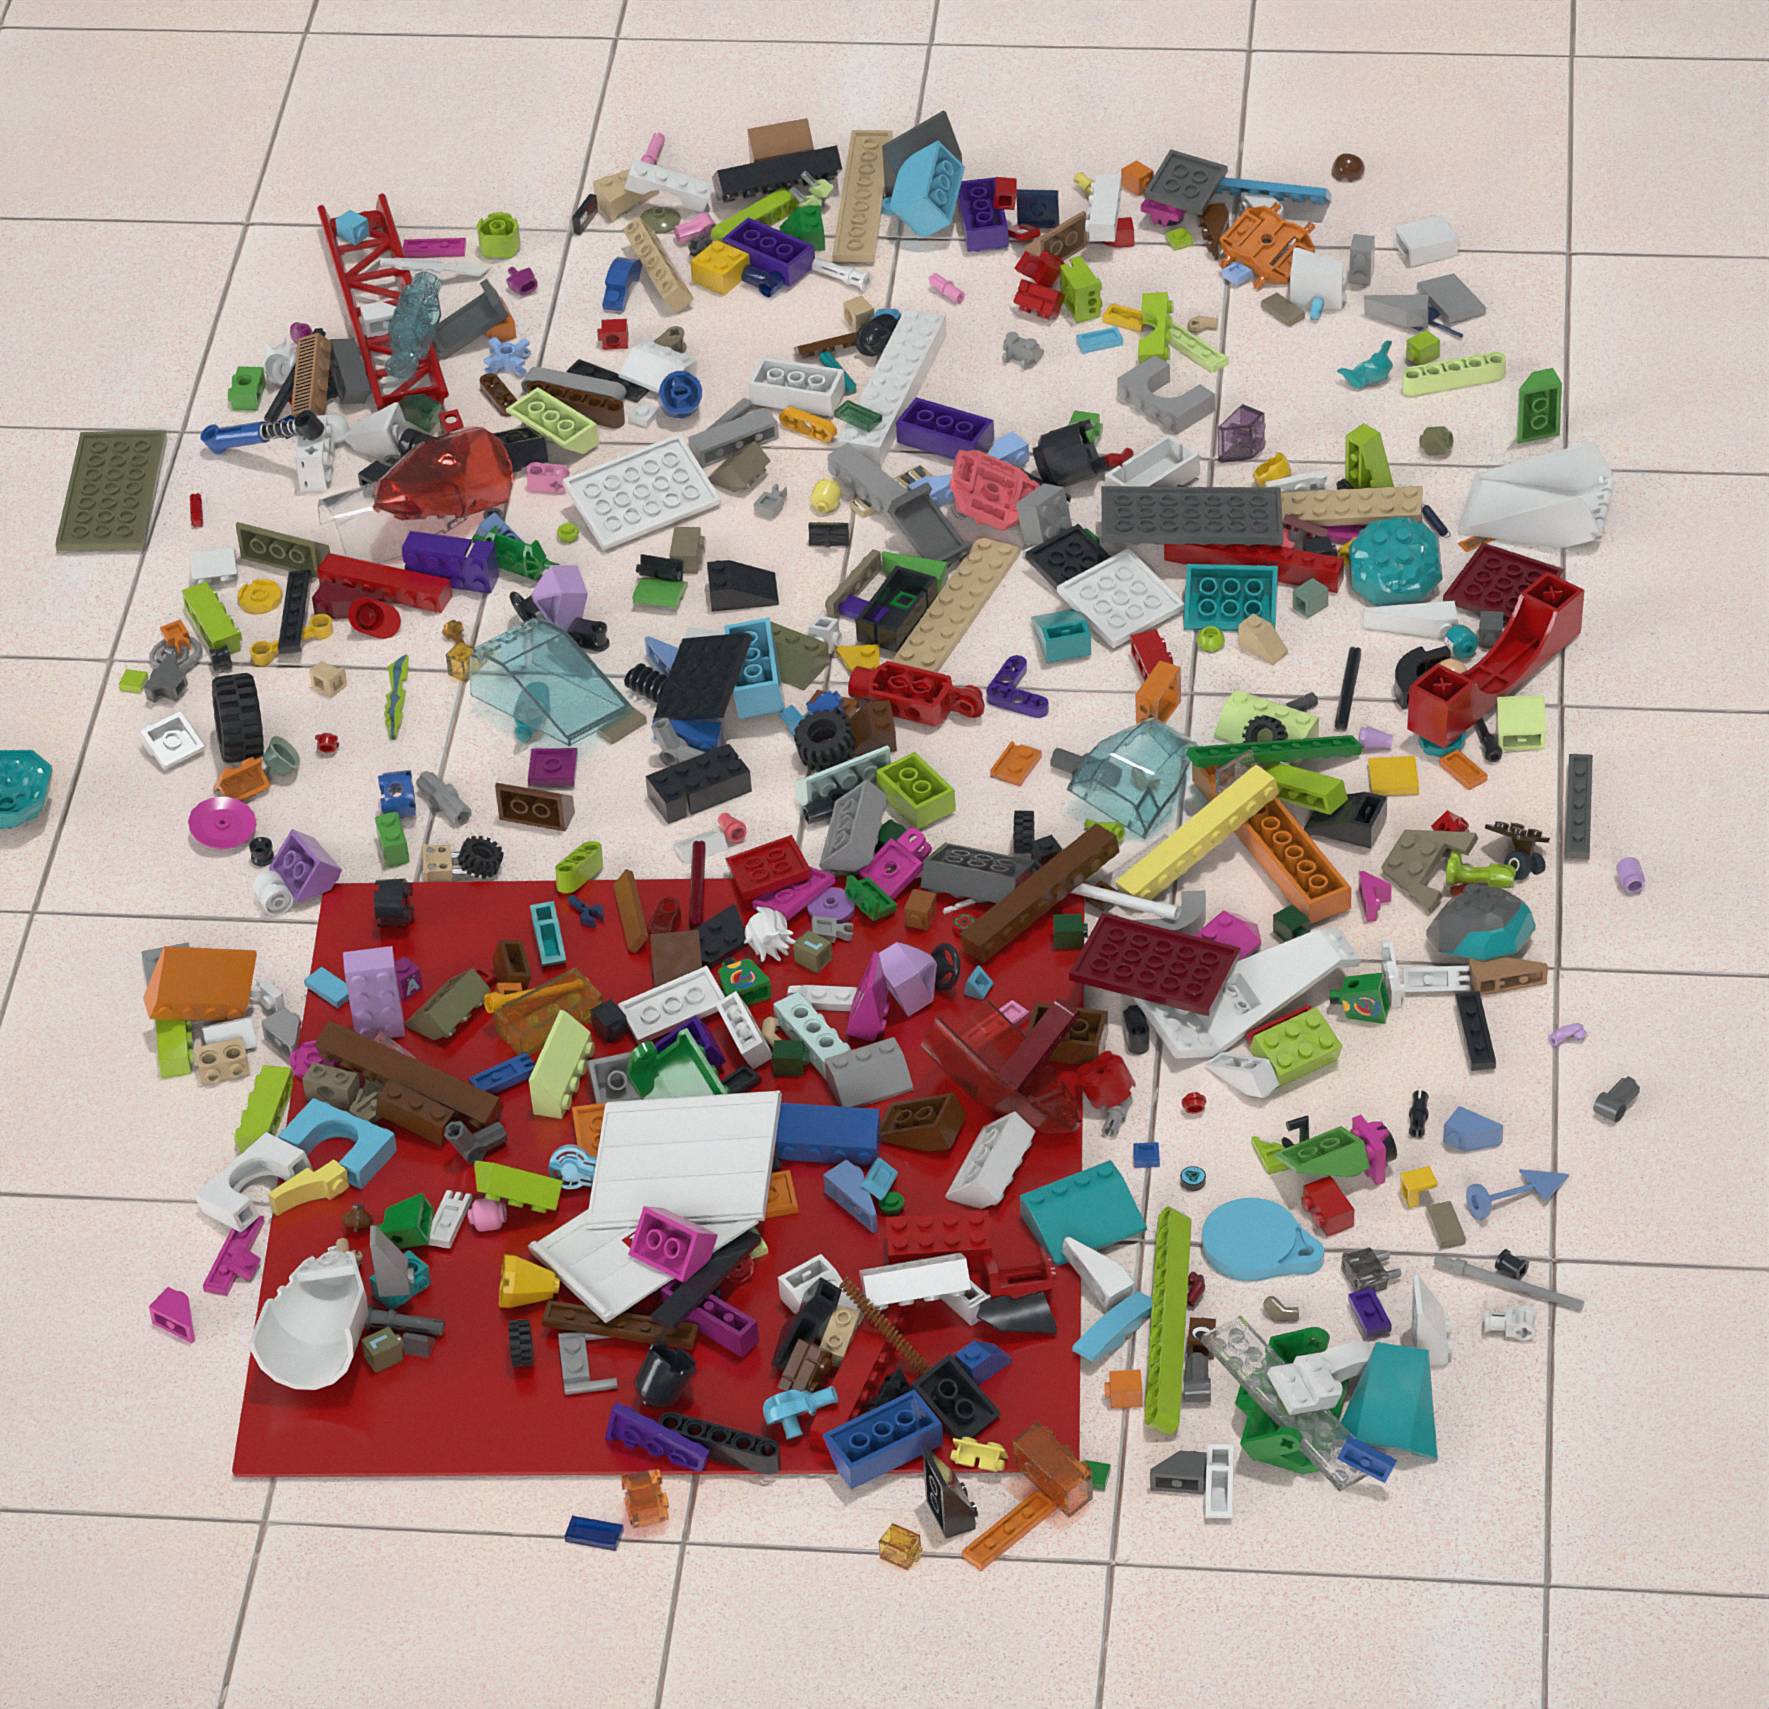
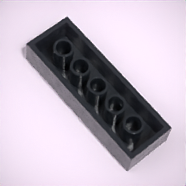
M835 145L717 170L712 176L717 201L723 200V203H729L741 196L744 199L755 197V194L763 192V195L772 194L778 188L790 190L792 187L802 183L803 186H810L801 177L804 171H807L815 180L825 179L827 182L833 181L843 168L838 147Z

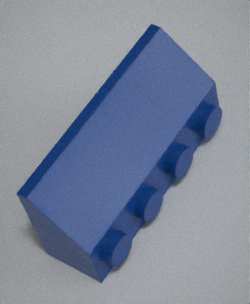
M781 1103L776 1136L778 1159L838 1164L847 1159L851 1164L872 1166L879 1157L882 1145L879 1109Z
M915 1389L823 1434L824 1441L838 1473L851 1489L923 1455V1448L928 1447L930 1450H933L943 1445L942 1423Z

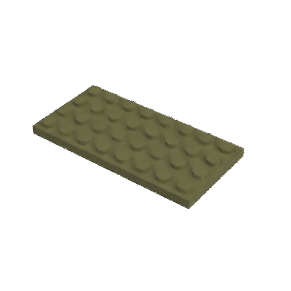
M166 430L80 432L56 538V551L144 550L167 441Z

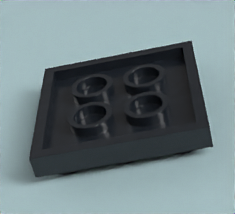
M1079 524L1025 553V559L1056 590L1058 585L1111 558Z

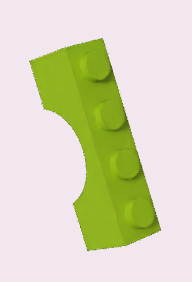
M1168 292L1142 293L1141 310L1144 324L1153 326L1155 330L1147 337L1139 339V365L1154 355L1167 363V360H1170L1171 357L1168 344L1172 343L1171 331L1169 329L1173 328L1172 316H1170V313H1174L1173 300L1169 301Z

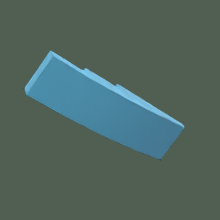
M1139 1291L1127 1297L1090 1327L1073 1345L1072 1351L1094 1362L1123 1345L1125 1336L1139 1329L1142 1319L1151 1315L1152 1298Z

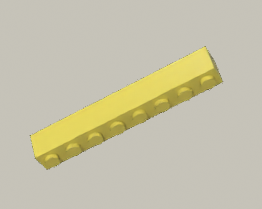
M1254 765L1115 881L1119 893L1152 900L1197 861L1201 860L1215 846L1219 845L1233 831L1237 830L1251 816L1255 815L1269 801H1272L1279 794L1275 778L1258 765Z

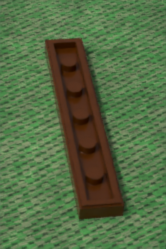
M548 1300L542 1318V1326L650 1344L656 1341L668 1342L667 1346L680 1347L688 1350H694L700 1330L699 1324L682 1322L672 1331L652 1322L651 1316L622 1312L605 1323L588 1306Z

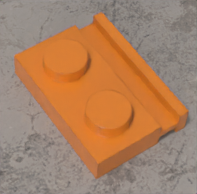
M1011 741L991 768L990 775L993 778L998 776L1002 781L1022 786L1042 758V751L1022 744L1017 746Z

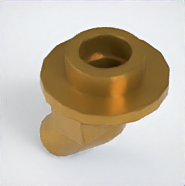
M451 620L444 624L442 634L447 640L452 638L457 647H463L465 644L460 634L464 631L461 621Z

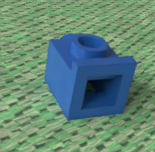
M837 690L833 693L828 691L827 693L820 694L813 704L810 701L806 703L813 714H815L814 711L819 710V712H823L824 709H829V712L835 710L839 714L846 711L842 705L845 701Z

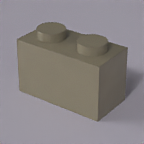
M674 527L669 557L670 559L683 561V573H698L699 564H703V551L701 550H705L706 538L701 534V527Z

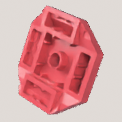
M978 450L958 451L949 483L954 494L957 512L975 519L978 525L987 524L1002 531L1020 524L1016 503L1040 486L1036 481H1031L1028 475L1020 468Z

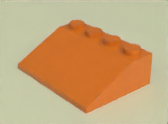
M164 946L143 996L149 1019L226 1022L243 1018L249 1004L257 956L256 950Z

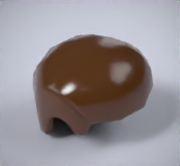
M1343 153L1334 161L1331 173L1337 181L1347 178L1349 182H1352L1355 179L1361 178L1365 171V165L1360 157L1350 153Z

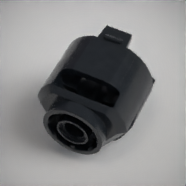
M1090 419L1052 430L1040 436L1038 446L1033 447V455L1042 481L1046 483L1051 482L1056 486L1065 488L1098 476V473L1108 470L1106 457H1099L1095 443H1090L1086 431L1095 428Z

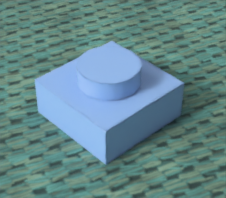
M1236 261L1222 269V277L1237 286L1252 277V270L1241 262Z

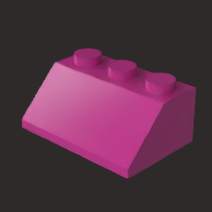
M644 1206L628 1255L682 1282H686L711 1259L718 1234L665 1208Z

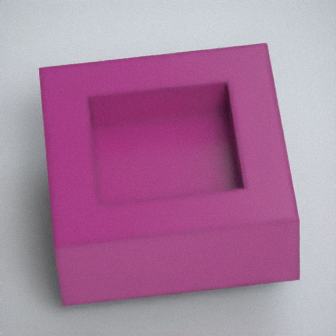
M240 1245L234 1251L227 1268L248 1281L252 1278L261 1258Z

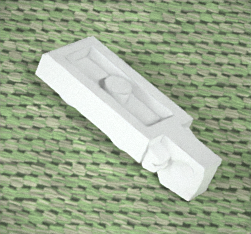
M789 986L788 996L799 992L805 999L810 1000L814 1010L850 1011L857 987Z

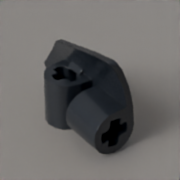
M1041 1291L1014 1299L1010 1295H1005L981 1302L976 1318L1000 1332L1057 1334V1326L1052 1312Z

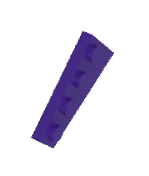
M616 1402L611 1410L605 1439L614 1441L615 1438L625 1441V1446L633 1449L636 1446L646 1448L649 1455L655 1457L668 1456L670 1462L700 1473L705 1468L710 1450L700 1443L692 1442L681 1436L677 1431L669 1430L658 1424L654 1419L635 1412L629 1406Z

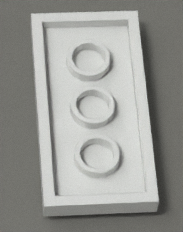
M705 966L618 1004V1007L627 1016L628 1027L640 1045L674 1031L695 1015L701 1019L718 1012L719 1010L715 1004L724 999L725 996L708 967Z

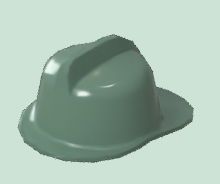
M279 736L271 738L269 747L263 755V760L269 767L267 774L271 775L275 772L277 775L285 776L292 770H297L300 757L295 748Z

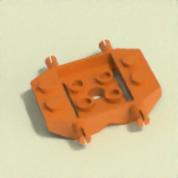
M1274 202L1270 208L1265 205L1247 208L1219 239V244L1226 255L1219 262L1220 268H1226L1233 261L1241 262L1259 276L1253 282V287L1255 289L1257 287V290L1265 282L1288 284L1290 282L1294 247L1315 253V247L1309 235L1315 229V225L1308 222L1302 228L1296 223L1285 221L1277 213L1281 209V205L1277 204V202ZM1271 239L1272 242L1269 244H1265L1262 242V240ZM1293 239H1296V241H1295V242L1292 244V246L1282 255V257H1281L1273 266L1270 265L1271 263H1273V262L1275 261V259L1279 256V254H1280L1285 248L1288 247L1289 243H1290Z

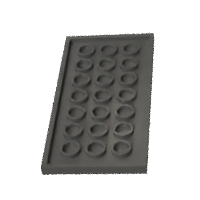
M1101 486L1102 543H1131L1134 545L1140 543L1156 545L1267 544L1270 546L1283 544L1281 487Z

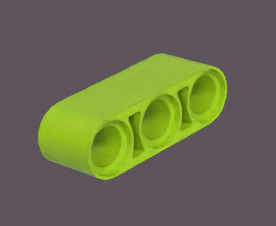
M588 841L581 844L555 866L556 885L559 892L570 893L576 891L603 868L602 844L600 842Z

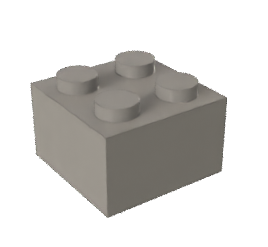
M1042 484L1016 503L1022 536L1026 544L1038 546L1072 527L1064 487Z

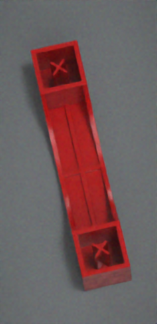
M1549 572L1544 573L1519 595L1516 607L1504 631L1490 651L1476 665L1459 674L1437 663L1410 686L1407 729L1443 748L1449 746L1497 705V697H1506L1581 633L1585 590Z

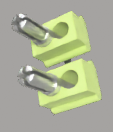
M804 171L801 177L810 185L808 190L813 195L804 196L795 187H792L789 192L798 200L797 207L822 204L820 209L823 210L826 207V197L833 189V184H829L825 179L815 180L807 171Z

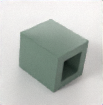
M1313 578L1293 590V608L1307 618L1328 606V588Z

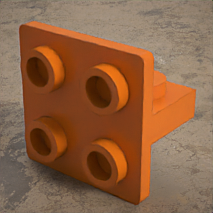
M254 757L243 761L241 763L242 766L236 769L232 766L223 770L213 786L214 790H220L224 797L243 801L269 789L271 785L261 768L262 758L260 757L255 760Z

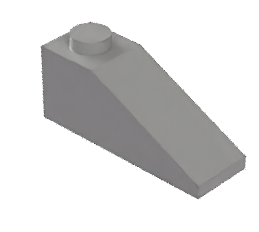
M1429 294L1364 295L1365 315L1403 327H1428Z
M376 1225L370 1226V1248L379 1297L410 1295V1284H415L414 1268H409L407 1257Z

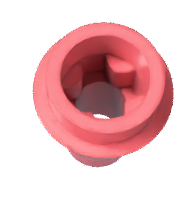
M722 813L718 817V823L721 825L725 838L728 841L738 843L746 837V825L743 822L732 817L729 813Z

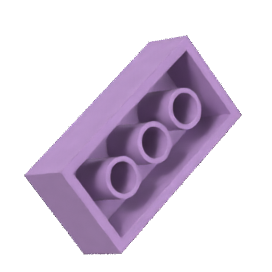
M392 946L343 952L344 971L354 1031L372 1040L405 1036L403 1010Z

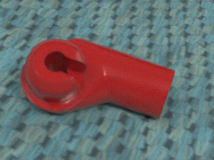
M1125 448L1121 454L1109 453L1105 456L1107 467H1123L1122 463L1134 455L1133 450Z

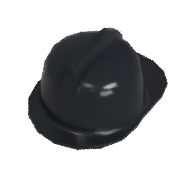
M881 314L863 325L855 336L857 350L861 354L870 357L883 353L898 323L896 318L890 314Z

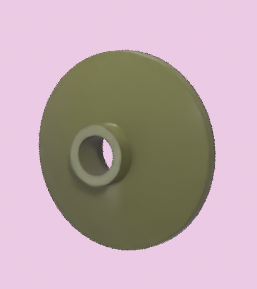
M670 207L650 208L640 216L656 234L674 230L673 227L679 225L681 221L680 214Z

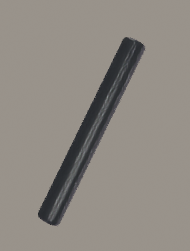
M1351 647L1348 652L1335 718L1336 729L1345 730L1348 726L1361 659V649L1359 647Z

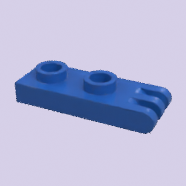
M523 1053L470 1077L469 1084L493 1095L530 1078L535 1063L527 1053Z

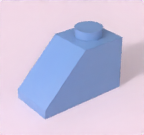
M1458 1106L1444 1124L1443 1142L1465 1152L1500 1146L1503 1143V1125Z

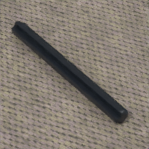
M315 328L312 333H319L324 337L326 336V332L323 331V328ZM296 362L264 416V420L267 423L274 424L278 420L293 394Z

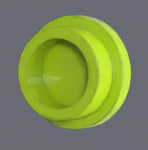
M564 523L557 529V536L564 543L574 542L579 535L578 526L572 523Z

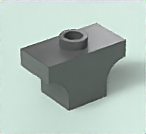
M168 653L158 668L152 671L150 679L143 687L147 700L154 703L161 698L177 701L188 686L186 674L179 670L176 656Z

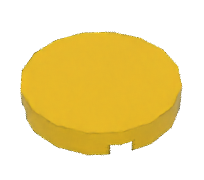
M268 579L253 580L252 584L247 585L246 583L238 591L237 598L240 607L252 614H263L274 610L280 605L283 598L281 587H278L275 581Z

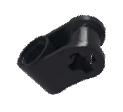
M575 618L564 634V637L577 648L600 652L606 650L610 645L609 639L606 637L607 625L602 621Z

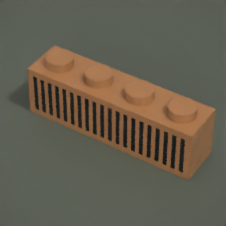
M319 333L298 339L291 416L294 418L304 410H310L316 416L325 415L332 341Z

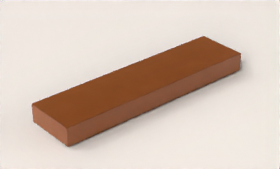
M625 869L613 886L628 950L636 953L649 936L633 871Z

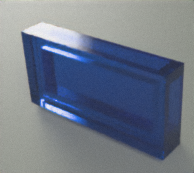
M572 1516L564 1538L565 1542L617 1551L624 1532L623 1524Z

